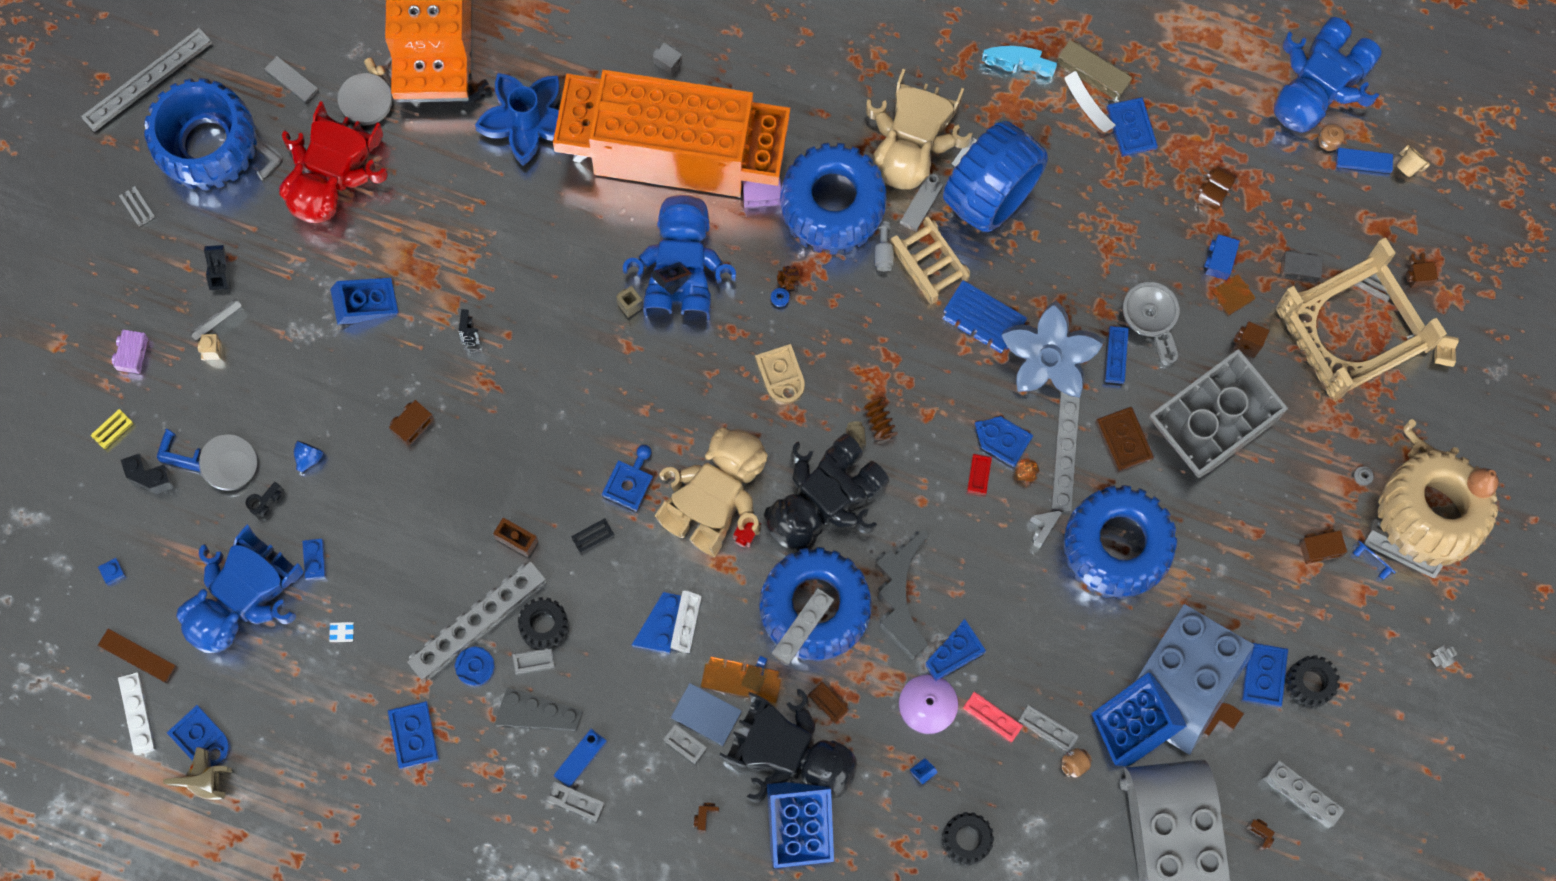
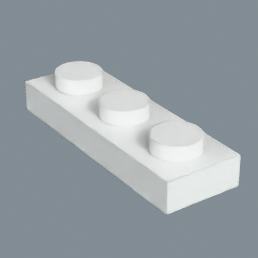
M682 591L670 648L683 653H690L702 596L690 591Z

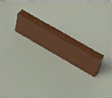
M107 629L97 645L166 684L177 667L110 629Z

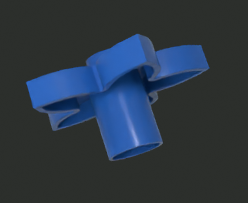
M497 73L495 93L500 106L492 107L482 114L475 124L477 132L491 138L509 136L511 151L516 160L524 166L536 154L539 146V137L547 140L554 139L559 110L554 109L560 96L558 76H547L527 87L523 86L519 80L512 76Z

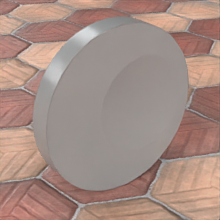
M370 73L356 74L347 79L340 87L338 105L343 116L348 117L350 122L355 124L356 121H359L360 125H372L381 121L389 113L392 106V94L388 84L381 77Z
M226 434L214 437L205 444L199 457V469L206 482L217 489L232 491L245 486L252 479L257 467V457L252 446L243 438L235 435Z

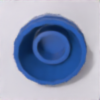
M297 440L293 451L296 470L304 472L309 467L317 464L324 451Z

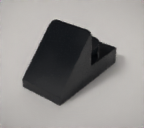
M678 262L653 271L651 277L672 295L691 277L692 273Z

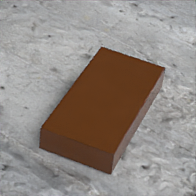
M823 681L808 694L810 699L834 724L849 712V709Z

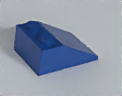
M391 278L337 281L330 289L337 325L359 323L398 314Z

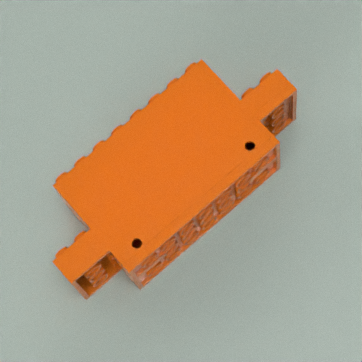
M603 69L601 79L566 74L553 147L554 152L592 157L594 175L741 197L743 181L778 186L790 119V108L753 102V92Z

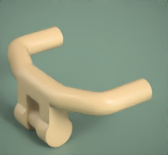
M1411 419L1407 422L1403 430L1414 444L1407 455L1408 457L1413 458L1419 454V449L1426 453L1438 450L1418 438L1412 431V428L1416 425L1415 420ZM1453 447L1449 452H1453L1457 455L1459 453V449Z

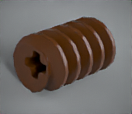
M883 397L872 400L863 407V411L867 413L866 418L870 419L868 424L873 426L871 432L876 433L874 435L875 440L890 439L898 434V432L891 431L896 426L889 425L893 418H886L890 411H884L888 405L881 404L885 400Z

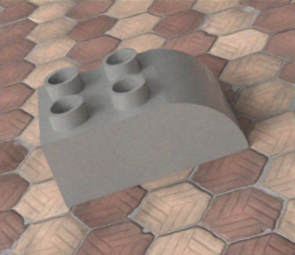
M1238 349L1151 413L1148 418L1193 473L1200 478L1275 424L1287 411L1288 407Z
M1202 759L1124 768L1139 881H1230L1219 796L1212 770L1207 761Z

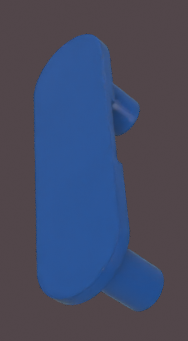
M1357 541L1360 545L1354 550L1353 554L1358 557L1366 549L1386 566L1379 574L1383 580L1391 572L1396 573L1361 541Z

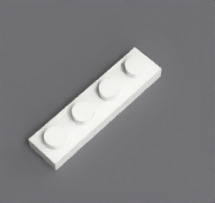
M137 672L119 677L118 681L134 755L156 750L140 674Z

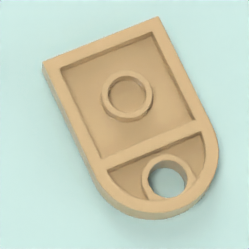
M791 344L755 355L769 396L780 404L796 402L804 392L805 382ZM790 389L794 392V396L786 398L783 392Z

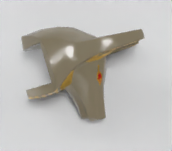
M196 747L195 755L186 777L163 779V784L187 787L196 796L204 799H225L226 792L219 791L220 773H232V768L227 766H211L209 750L203 747Z

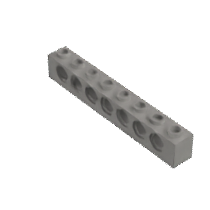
M532 562L521 565L514 576L506 577L499 588L490 590L483 601L475 602L467 614L462 613L459 615L452 626L448 625L440 631L441 635L436 639L431 638L425 643V648L420 652L417 650L409 656L410 660L407 663L423 683L547 584L546 579ZM522 579L528 581L525 587L517 586L518 582ZM505 592L512 593V597L510 599H502V595ZM490 604L497 605V609L494 612L487 611V607ZM474 617H481V622L478 625L471 624ZM459 629H465L466 634L463 637H456V632ZM443 642H450V647L447 650L440 649ZM427 655H435L433 662H425Z

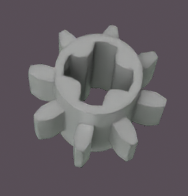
M1443 645L1433 651L1435 657L1432 658V661L1436 667L1441 664L1444 669L1456 662L1454 656L1457 655V652L1453 646L1447 648L1446 645Z

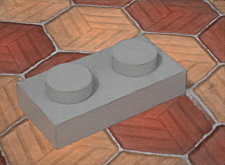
M676 724L663 739L665 743L694 764L697 763L707 749L706 746Z

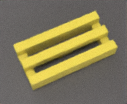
M119 409L94 431L91 436L106 450L134 423ZM126 421V423L122 427H120L110 438H108L104 443L102 442L108 435L113 433L120 424Z

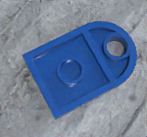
M198 705L167 732L192 761L196 747H203L209 750L211 766L222 764L230 751V743L227 736ZM215 749L220 750L221 755L219 759L212 760L210 757L211 752Z

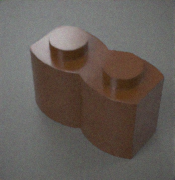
M1218 166L1215 171L1211 169L1206 177V180H1208L1207 184H1202L1197 192L1200 195L1198 201L1217 211L1237 177Z

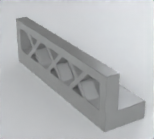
M1374 519L1371 531L1364 540V545L1435 579L1443 567L1441 563L1437 566H1429L1426 564V561L1417 563L1412 561L1413 557L1410 555H1402L1398 552L1400 548L1395 544L1391 545L1387 540L1388 533L1380 530L1381 521Z

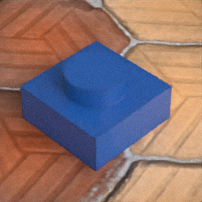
M117 558L98 566L107 585L126 576Z
M926 758L910 769L911 774L921 784H924L938 773L936 768Z

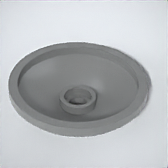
M1144 282L1134 286L1127 293L1123 302V315L1127 324L1135 332L1144 336L1154 337L1167 333L1176 324L1180 313L1179 302L1175 294L1166 286L1156 282ZM1149 311L1152 315L1148 316L1146 312Z

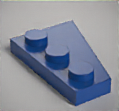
M662 593L633 641V647L667 654L671 653L670 647L681 600L680 595Z
M964 619L943 645L927 660L925 666L934 680L937 681L983 655L986 650Z

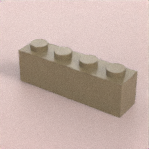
M1071 40L1067 43L1057 60L1058 66L1070 73L1076 71L1081 80L1117 102L1128 88L1132 79L1126 71L1117 69L1111 62L1104 61L1096 53L1089 52L1081 44Z

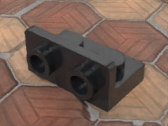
M461 309L459 323L461 343L474 346L475 344H480L479 330L474 328L473 316H470L469 310Z

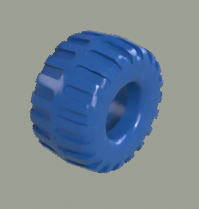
M190 78L185 79L184 84L178 85L174 83L170 85L171 89L166 93L164 91L159 93L157 103L152 102L148 109L150 116L145 118L144 125L146 130H144V137L153 160L166 175L176 183L183 184L187 188L196 189L198 186L201 190H211V186L214 185L217 188L226 186L224 182L230 179L232 182L239 178L237 174L241 170L244 172L249 167L248 160L253 159L256 152L254 145H257L256 127L248 107L233 90L228 87L226 88L218 81H213L212 83L209 79L199 78V81L195 82ZM205 123H214L223 127L226 133V140L216 151L201 158H194L187 154L185 142L192 129Z
M1009 121L998 122L987 129L986 133H983L970 146L967 153L962 156L959 164L955 166L952 175L947 180L943 199L962 220L982 232H990L1004 223L1033 190L1045 170L1048 154L1029 133Z
M823 143L819 149L813 146L806 150L805 155L800 154L797 156L793 165L789 166L780 190V207L784 222L789 227L791 235L794 238L799 237L800 243L803 246L808 247V245L814 247V251L819 253L822 250H828L829 254H837L838 250H844V253L853 251L855 245L861 247L868 238L875 234L885 214L887 197L885 181L882 178L878 165L873 166V160L869 155H861L860 149L852 146V149L845 148L844 143H837V146ZM827 174L847 177L853 183L856 190L854 202L849 207L840 211H829L820 207L812 196V188L815 182Z
M1122 485L1120 488L1109 486L1101 491L1094 492L1075 508L1065 530L1064 554L1067 556L1069 569H1072L1075 573L1074 577L1079 583L1081 581L1087 585L1086 589L1091 592L1097 591L1105 598L1113 596L1117 599H1125L1130 596H1138L1152 589L1165 577L1172 565L1177 547V538L1175 537L1176 526L1169 519L1171 514L1168 509L1160 507L1159 503L1161 501L1157 497L1150 498L1145 495L1147 491L1140 488L1137 491L1131 490V486ZM1116 517H1127L1135 521L1142 528L1145 535V546L1142 553L1130 560H1121L1111 556L1103 548L1100 540L1101 529L1108 520Z
M816 547V549L811 550L803 548L797 553H790L785 556L768 574L761 589L759 610L763 626L777 646L798 617L793 605V595L799 585L813 579L824 580L831 584L839 596L840 604L838 611L828 621L817 624L795 655L799 660L821 662L840 656L860 640L871 617L872 601L865 577L851 559L844 558L840 552L835 550L833 552L826 551L823 547Z

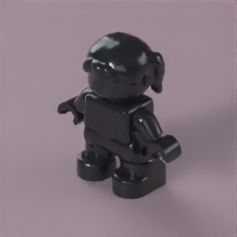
M844 433L826 450L818 467L810 474L808 463L812 458L813 451H809L806 456H801L797 452L801 445L799 442H796L791 451V459L795 463L792 479L798 488L797 494H790L784 499H778L772 506L766 507L764 512L768 530L773 538L783 547L799 552L803 548H808V550L813 548L817 537L823 531L821 528L822 524L828 525L832 523L838 528H850L856 525L861 533L873 532L877 523L866 524L862 519L867 516L868 509H863L858 515L848 510L864 506L865 502L874 501L886 490L889 478L883 468L876 462L870 461L860 469L859 474L852 477L847 472V469L861 459L863 452L856 440Z

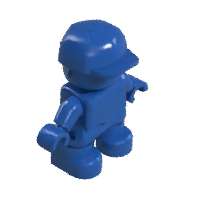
M1331 17L1315 37L1307 60L1304 50H1302L1306 43V38H1302L1300 43H1295L1291 39L1293 34L1288 32L1283 41V49L1286 53L1290 54L1291 68L1298 76L1288 85H1285L1278 94L1274 103L1275 116L1286 128L1299 133H1305L1320 123L1326 116L1325 112L1328 106L1333 101L1341 104L1358 102L1362 106H1371L1379 94L1369 95L1365 92L1369 86L1368 82L1362 84L1359 90L1351 86L1357 84L1359 80L1365 79L1382 55L1380 47L1370 39L1361 38L1347 56L1339 52V49L1348 41L1352 31L1344 20Z
M689 195L671 196L664 200L658 215L657 226L664 240H661L659 244L648 246L638 256L639 259H627L623 264V273L627 274L628 269L635 266L639 268L637 275L641 279L644 274V267H649L656 263L655 271L680 262L692 273L691 277L672 295L651 277L645 290L644 316H647V309L652 307L666 309L669 311V314H672L673 302L682 303V315L687 310H698L705 312L707 320H710L711 294L704 273V265L712 272H716L717 284L721 283L720 275L723 273H729L731 280L735 282L736 271L731 265L723 264L714 250L704 248L701 243L710 228L709 213L705 202L700 198Z

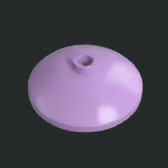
M921 675L913 678L904 686L899 698V710L903 720L910 728L920 733L934 734L943 731L953 722L958 710V699L955 690L945 679L941 678L935 681L932 675ZM927 699H932V700H933V704H932V705H928V704L926 703V700H927Z

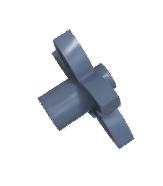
M1057 300L1047 306L1042 313L1038 329L1029 325H1015L1004 329L1002 332L1004 342L1011 352L1025 359L1017 373L1016 383L1018 392L1038 389L1048 379H1051L1055 387L1061 392L1078 398L1081 396L1084 385V373L1079 363L1092 359L1099 352L1105 340L1089 331L1078 330L1070 332L1068 315Z

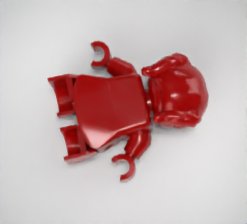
M320 101L313 114L310 144L307 150L304 147L305 138L303 133L298 134L297 140L291 141L289 133L286 130L283 131L282 139L286 148L292 153L295 168L279 186V195L283 198L286 207L294 217L307 223H324L330 220L336 213V205L339 198L337 190L344 191L347 187L356 188L368 182L367 179H370L373 183H382L387 179L388 172L386 168H381L378 172H372L375 169L373 159L366 164V170H363V168L357 169L366 161L369 152L379 146L383 138L380 123L377 122L371 134L362 129L359 121H356L353 129L348 127L350 124L348 117H345L343 123L335 121L328 116L323 102Z

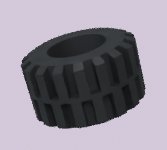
M538 597L539 601L532 599L530 600L531 604L528 605L526 603L524 610L521 609L520 617H518V628L522 639H524L527 645L530 644L535 650L536 648H539V650L548 648L549 650L554 645L558 647L560 645L559 642L565 640V634H568V619L563 606H560L559 602L556 600L553 602L548 597L546 600H543V597ZM542 615L550 616L555 620L553 628L545 633H539L532 629L533 621Z
M1313 655L1311 657L1306 656L1293 664L1287 672L1286 676L1288 678L1285 680V684L1289 686L1286 688L1287 692L1291 691L1292 693L1291 699L1296 698L1297 704L1303 703V707L1307 708L1309 706L1312 708L1322 706L1333 699V696L1338 692L1336 689L1340 687V683H1337L1340 680V676L1335 674L1338 670L1336 667H1331L1333 664L1331 661L1325 662L1326 658H1318V655ZM1306 671L1314 672L1320 677L1322 688L1319 692H1313L1305 686L1303 676Z
M963 812L953 817L946 824L942 833V845H944V851L949 854L951 860L954 859L959 864L973 865L983 860L989 854L993 847L994 836L992 833L994 831L993 828H990L988 820L985 821L983 816H978L974 812ZM963 827H970L979 835V844L973 850H965L957 843V832Z

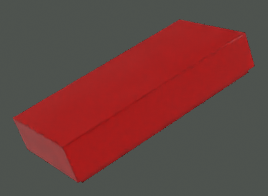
M978 454L972 455L967 492L986 495L992 457Z

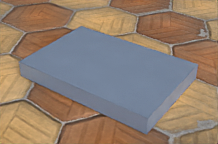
M689 683L671 719L724 746L742 711Z

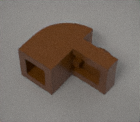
M1222 703L1202 736L1207 739L1217 724L1231 733L1244 713L1230 704Z

